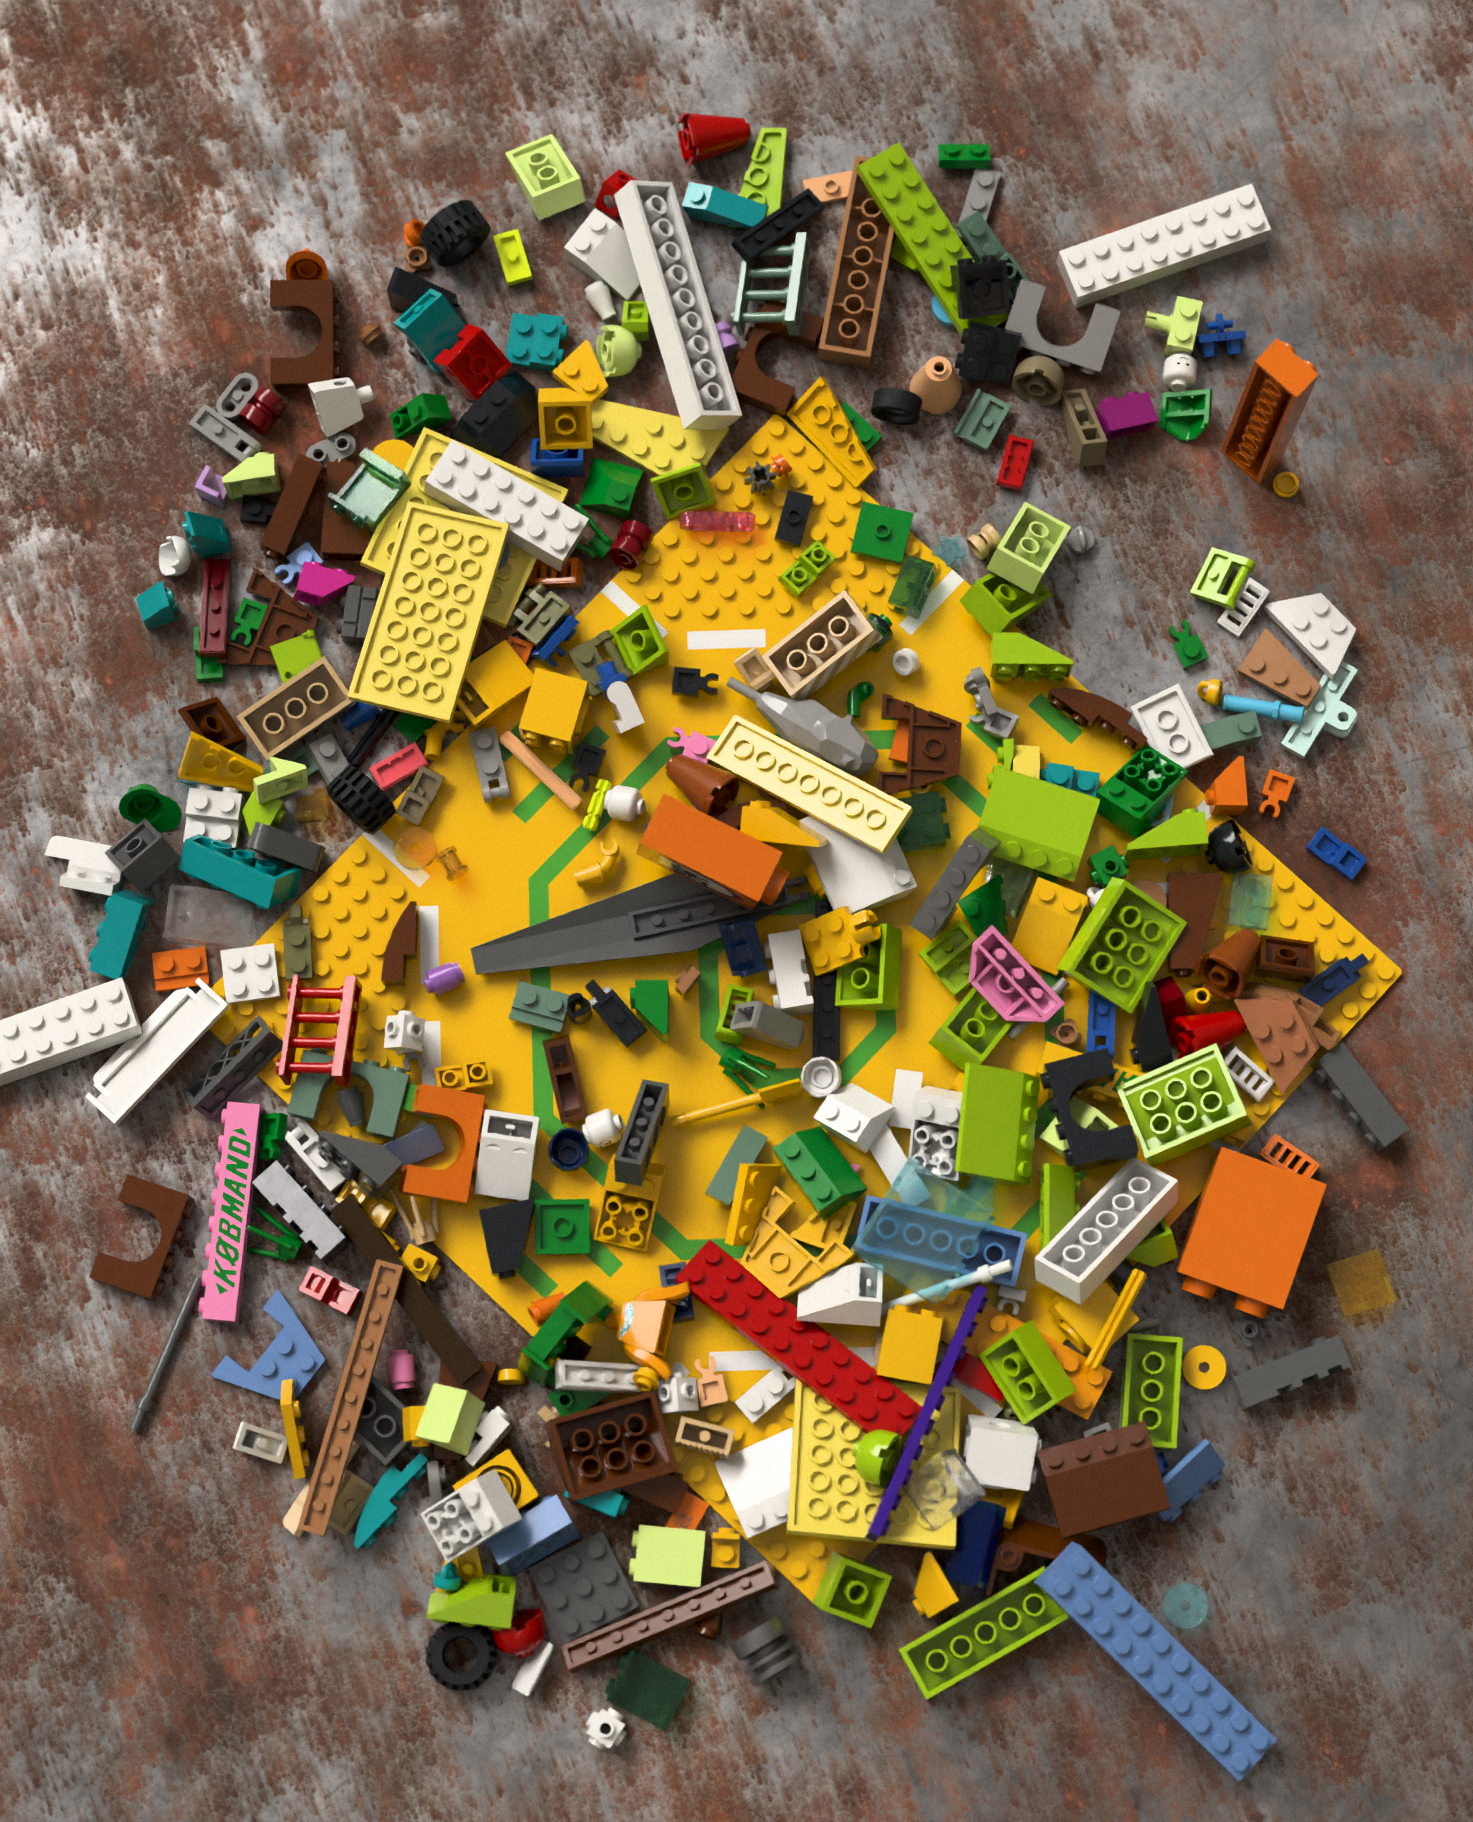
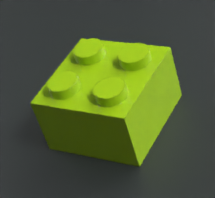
M833 1550L813 1603L823 1611L872 1628L892 1576L882 1568Z

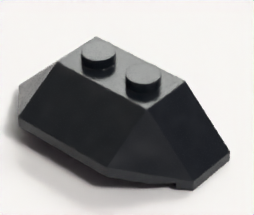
M517 371L496 380L461 416L449 438L492 457L500 458L536 421L535 387Z

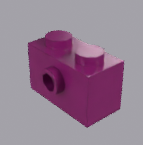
M1135 391L1118 399L1107 397L1101 400L1095 409L1107 440L1150 431L1158 421L1149 392L1139 394L1138 391Z

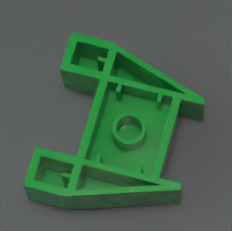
M585 1280L560 1300L558 1307L528 1345L523 1347L517 1368L542 1388L547 1387L548 1384L550 1386L556 1383L554 1362L557 1361L556 1359L566 1349L567 1345L564 1342L568 1337H575L584 1324L597 1323L599 1320L604 1322L613 1311L611 1304L614 1300L589 1280Z

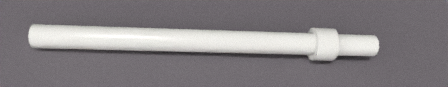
M1010 1259L992 1266L986 1264L978 1267L975 1272L882 1304L881 1316L886 1314L887 1308L893 1309L894 1304L911 1306L980 1281L985 1283L994 1280V1276L1013 1270V1264Z

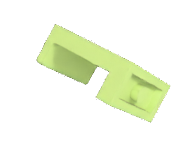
M639 1524V1531L633 1530L632 1547H637L636 1559H630L629 1575H634V1581L700 1588L706 1531Z

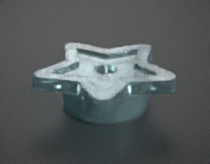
M942 534L938 536L939 546L932 551V555L940 557L947 567H950L956 558L966 556L965 552L959 547L961 541L959 535L950 539Z

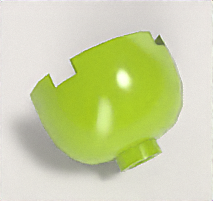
M879 1429L871 1431L861 1441L855 1443L852 1456L855 1457L857 1472L863 1480L882 1488L888 1485L894 1472L891 1469L894 1463L898 1462L903 1451V1438L897 1433Z

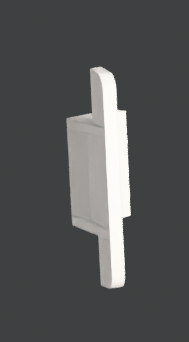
M54 836L50 839L45 855L69 860L68 871L61 875L59 886L110 896L119 892L123 873L105 854L112 846L62 836Z

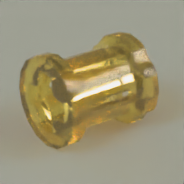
M455 846L446 848L435 857L436 861L440 862L446 871L448 881L460 878L469 870L468 866L463 865L458 857Z

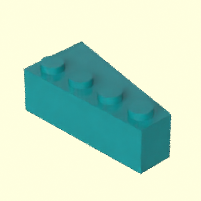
M200 834L188 838L184 842L178 869L186 872L193 879H202L209 882L211 887L227 890L234 897L252 901L255 903V906L261 909H270L296 896L302 872L301 867L293 865L292 869L280 866L281 861L273 858L269 860L254 858L255 852L246 849L233 851L231 850L232 845Z

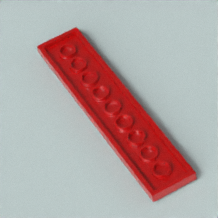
M710 1239L675 1277L674 1282L677 1284L689 1281V1294L865 1434L881 1429L897 1433L900 1437H903L915 1423L922 1408L918 1403L885 1377L876 1375L877 1371L818 1324L809 1321H797V1308L785 1298H778L744 1266Z

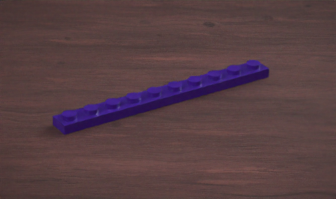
M977 1284L970 1295L866 1533L865 1538L875 1542L880 1535L885 1537L891 1521L887 1517L891 1510L896 1511L902 1499V1495L898 1494L901 1485L907 1486L913 1470L909 1469L912 1460L918 1461L924 1445L920 1444L923 1435L929 1436L935 1423L931 1416L934 1410L939 1411L945 1400L946 1396L941 1393L945 1385L950 1387L955 1377L956 1371L952 1370L955 1361L961 1362L967 1347L963 1346L966 1336L971 1338L978 1323L973 1321L976 1313L982 1314L988 1301L984 1297L987 1290L986 1287Z

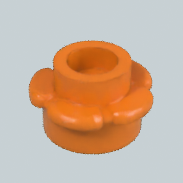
M781 453L775 458L772 456L771 459L774 461L770 464L778 477L784 474L787 478V474L793 470Z

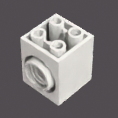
M967 1414L959 1462L962 1480L990 1489L1011 1488L1029 1491L1030 1483H1035L1037 1467L1034 1466V1458L1038 1456L1037 1451L1041 1450L1042 1443L1032 1423L1023 1425L1019 1421Z

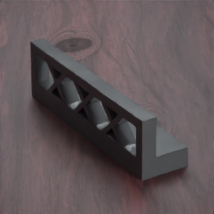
M258 1015L183 1090V1093L193 1108L211 1121L282 1050L283 1039L272 1031L265 1020ZM261 1027L262 1030L252 1038L253 1034ZM239 1048H241L240 1052L235 1057H233L234 1053ZM220 1067H222L221 1071L216 1076H214L215 1072ZM201 1086H203L202 1090L196 1096H194V1093Z

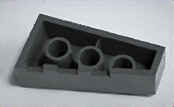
M1325 1335L1310 1341L1312 1345L1310 1347L1302 1349L1299 1345L1286 1350L1287 1356L1276 1359L1275 1355L1260 1360L1261 1366L1252 1370L1250 1365L1235 1370L1236 1376L1230 1378V1382L1241 1409H1246L1351 1367V1362L1340 1336L1337 1335L1327 1339Z

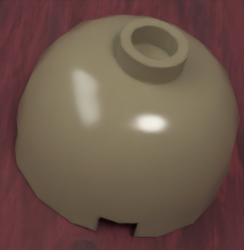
M1028 357L1018 365L1012 378L1011 387L1016 396L1027 403H1030L1029 398L1040 401L1038 406L1053 405L1059 401L1064 389L1065 379L1063 370L1059 364L1049 357Z

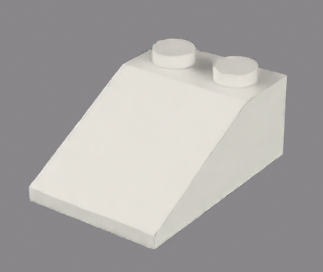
M595 208L565 245V259L596 281L602 280L605 285H608L610 291L623 300L629 301L641 284L625 230Z

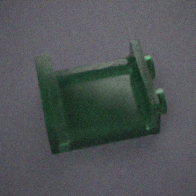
M365 447L359 454L363 462L362 465L337 495L329 492L327 498L331 503L330 508L341 517L345 514L356 527L360 529L365 527L373 532L411 486V482L403 470Z
M632 1649L629 1654L624 1652L617 1665V1668L621 1669L617 1679L611 1677L604 1691L608 1695L606 1701L667 1731L691 1680Z

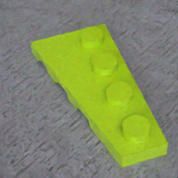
M761 128L751 156V164L745 173L741 192L738 194L741 197L767 205L768 212L766 217L782 207L788 142L787 128Z

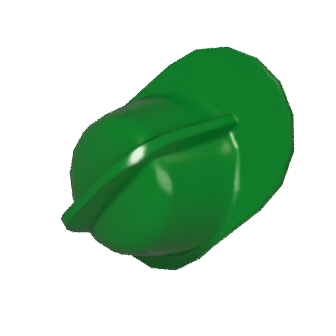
M139 784L133 788L129 787L119 803L120 814L124 819L138 824L146 818L158 832H168L175 829L180 824L182 818L181 808L177 802L160 794L157 788L150 784Z

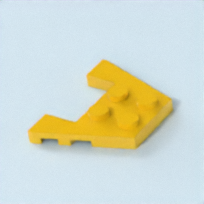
M775 1185L740 1264L778 1298L782 1299L787 1298L853 1259L855 1254L835 1238L818 1258H814L777 1225L795 1202Z

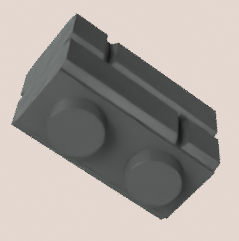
M349 585L347 586V593H342L340 607L344 609V616L338 619L337 634H341L343 642L364 644L380 593L378 588Z

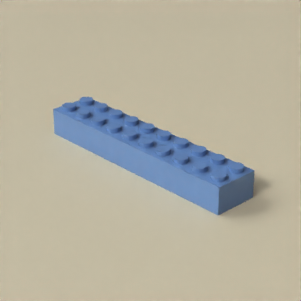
M1072 1541L1035 1580L1034 1583L1234 1779L1240 1782L1277 1741L1081 1545Z

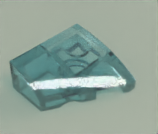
M992 856L987 863L988 873H985L986 882L998 875L1003 877L1001 893L1002 900H1005L1006 903L1005 915L1017 919L1038 870Z

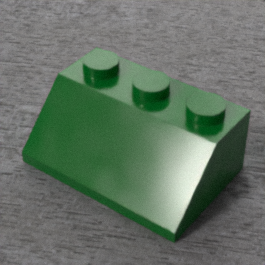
M821 1126L796 1132L773 1148L778 1161L822 1221L867 1191V1187Z

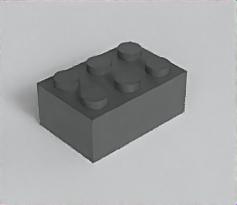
M372 1375L355 1437L385 1466L390 1467L412 1443L404 1442L403 1408L406 1407ZM335 1399L326 1408L330 1413L332 1412Z

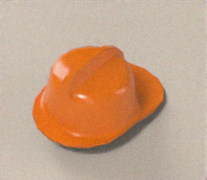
M309 248L295 252L286 261V280H328L327 266L324 259L319 254L310 251Z

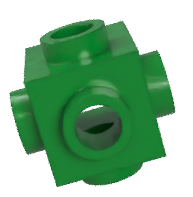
M1113 845L1090 856L1087 861L1090 868L1089 876L1094 885H1100L1101 889L1107 887L1112 877L1125 879L1128 875V862L1122 854L1118 855Z

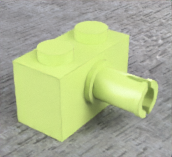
M1177 296L1173 314H1170V316L1147 311L1143 328L1165 331L1166 335H1168L1164 355L1171 356L1176 352H1185L1191 355L1203 301Z

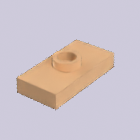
M852 171L803 180L804 191L809 188L822 204L846 200Z

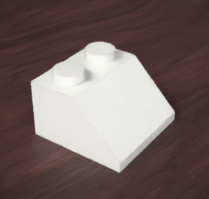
M850 1083L829 1094L813 1118L824 1130L866 1153L896 1108L854 1083Z

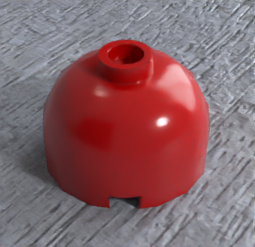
M539 1608L516 1611L519 1615L512 1617L511 1628H503L502 1630L490 1629L495 1646L505 1654L517 1655L518 1659L532 1656L534 1654L533 1650L542 1644L546 1634L545 1618Z

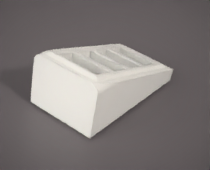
M1248 577L1236 599V607L1247 614L1246 618L1235 610L1230 611L1226 609L1217 621V624L1239 638L1268 597L1270 591ZM1246 590H1249L1250 592H1252L1254 595H1256L1257 597H1259V599H1257V598H1255L1254 596H1252L1251 594H1249ZM1241 597L1254 605L1253 608L1240 601ZM1229 615L1241 622V625H1236L1227 617Z
M1236 1046L1227 1048L1222 1057L1226 1066L1229 1065L1233 1058L1236 1060L1230 1069L1228 1068L1235 1086L1256 1102H1260L1275 1081ZM1241 1065L1245 1066L1242 1072L1237 1076L1235 1074L1236 1071L1240 1068ZM1250 1072L1254 1073L1246 1084L1244 1082L1245 1078ZM1259 1078L1262 1079V1083L1254 1091L1252 1087Z

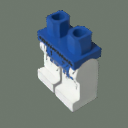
M610 660L595 666L600 678L595 683L598 689L602 690L604 698L611 702L618 718L611 721L615 731L622 733L644 723L645 721L631 690L624 683L627 680L625 673L617 672L613 661Z

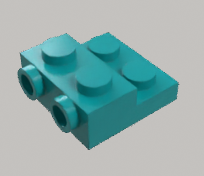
M513 313L505 355L513 364L512 366L552 372L558 364L562 363L564 349L560 348L561 341L566 340L568 334V325L564 324V317L538 313L537 316Z
M1048 763L1046 769L1041 768L1039 779L1096 797L1100 773L1074 769V766Z
M618 1488L574 1502L617 1519L619 1514L625 1515L630 1500L622 1496V1490ZM566 1490L564 1493V1497L570 1500L568 1492Z

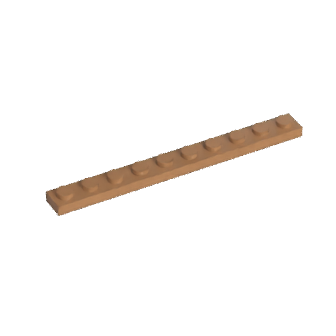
M379 1259L376 1260L297 1529L321 1536L326 1535L404 1270L403 1266Z

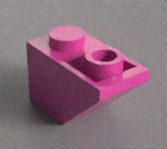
M304 561L293 599L320 606L342 595V593H346L347 586L353 584L355 576L350 575L349 572L343 569L333 570L324 567L319 562Z

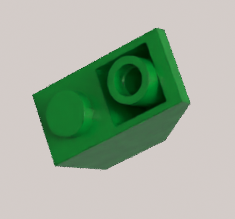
M421 393L390 414L396 439L421 434L424 427L436 430L452 419L446 395Z

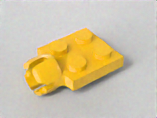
M843 906L798 926L816 976H822L866 957L864 952L865 945L879 939L882 934L881 926L875 928L868 926L879 921L872 910H862L852 915L849 907Z

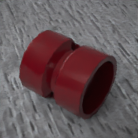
M260 386L251 397L253 403H247L238 416L252 430L265 436L274 425L272 419L279 418L287 408V405L274 392Z
M625 521L608 552L611 561L626 570L638 569L645 552H647L654 538L652 531L638 521Z

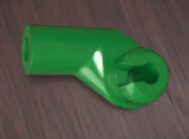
M861 682L848 692L847 715L850 714L853 718L860 717V704L868 699L875 690L871 682Z

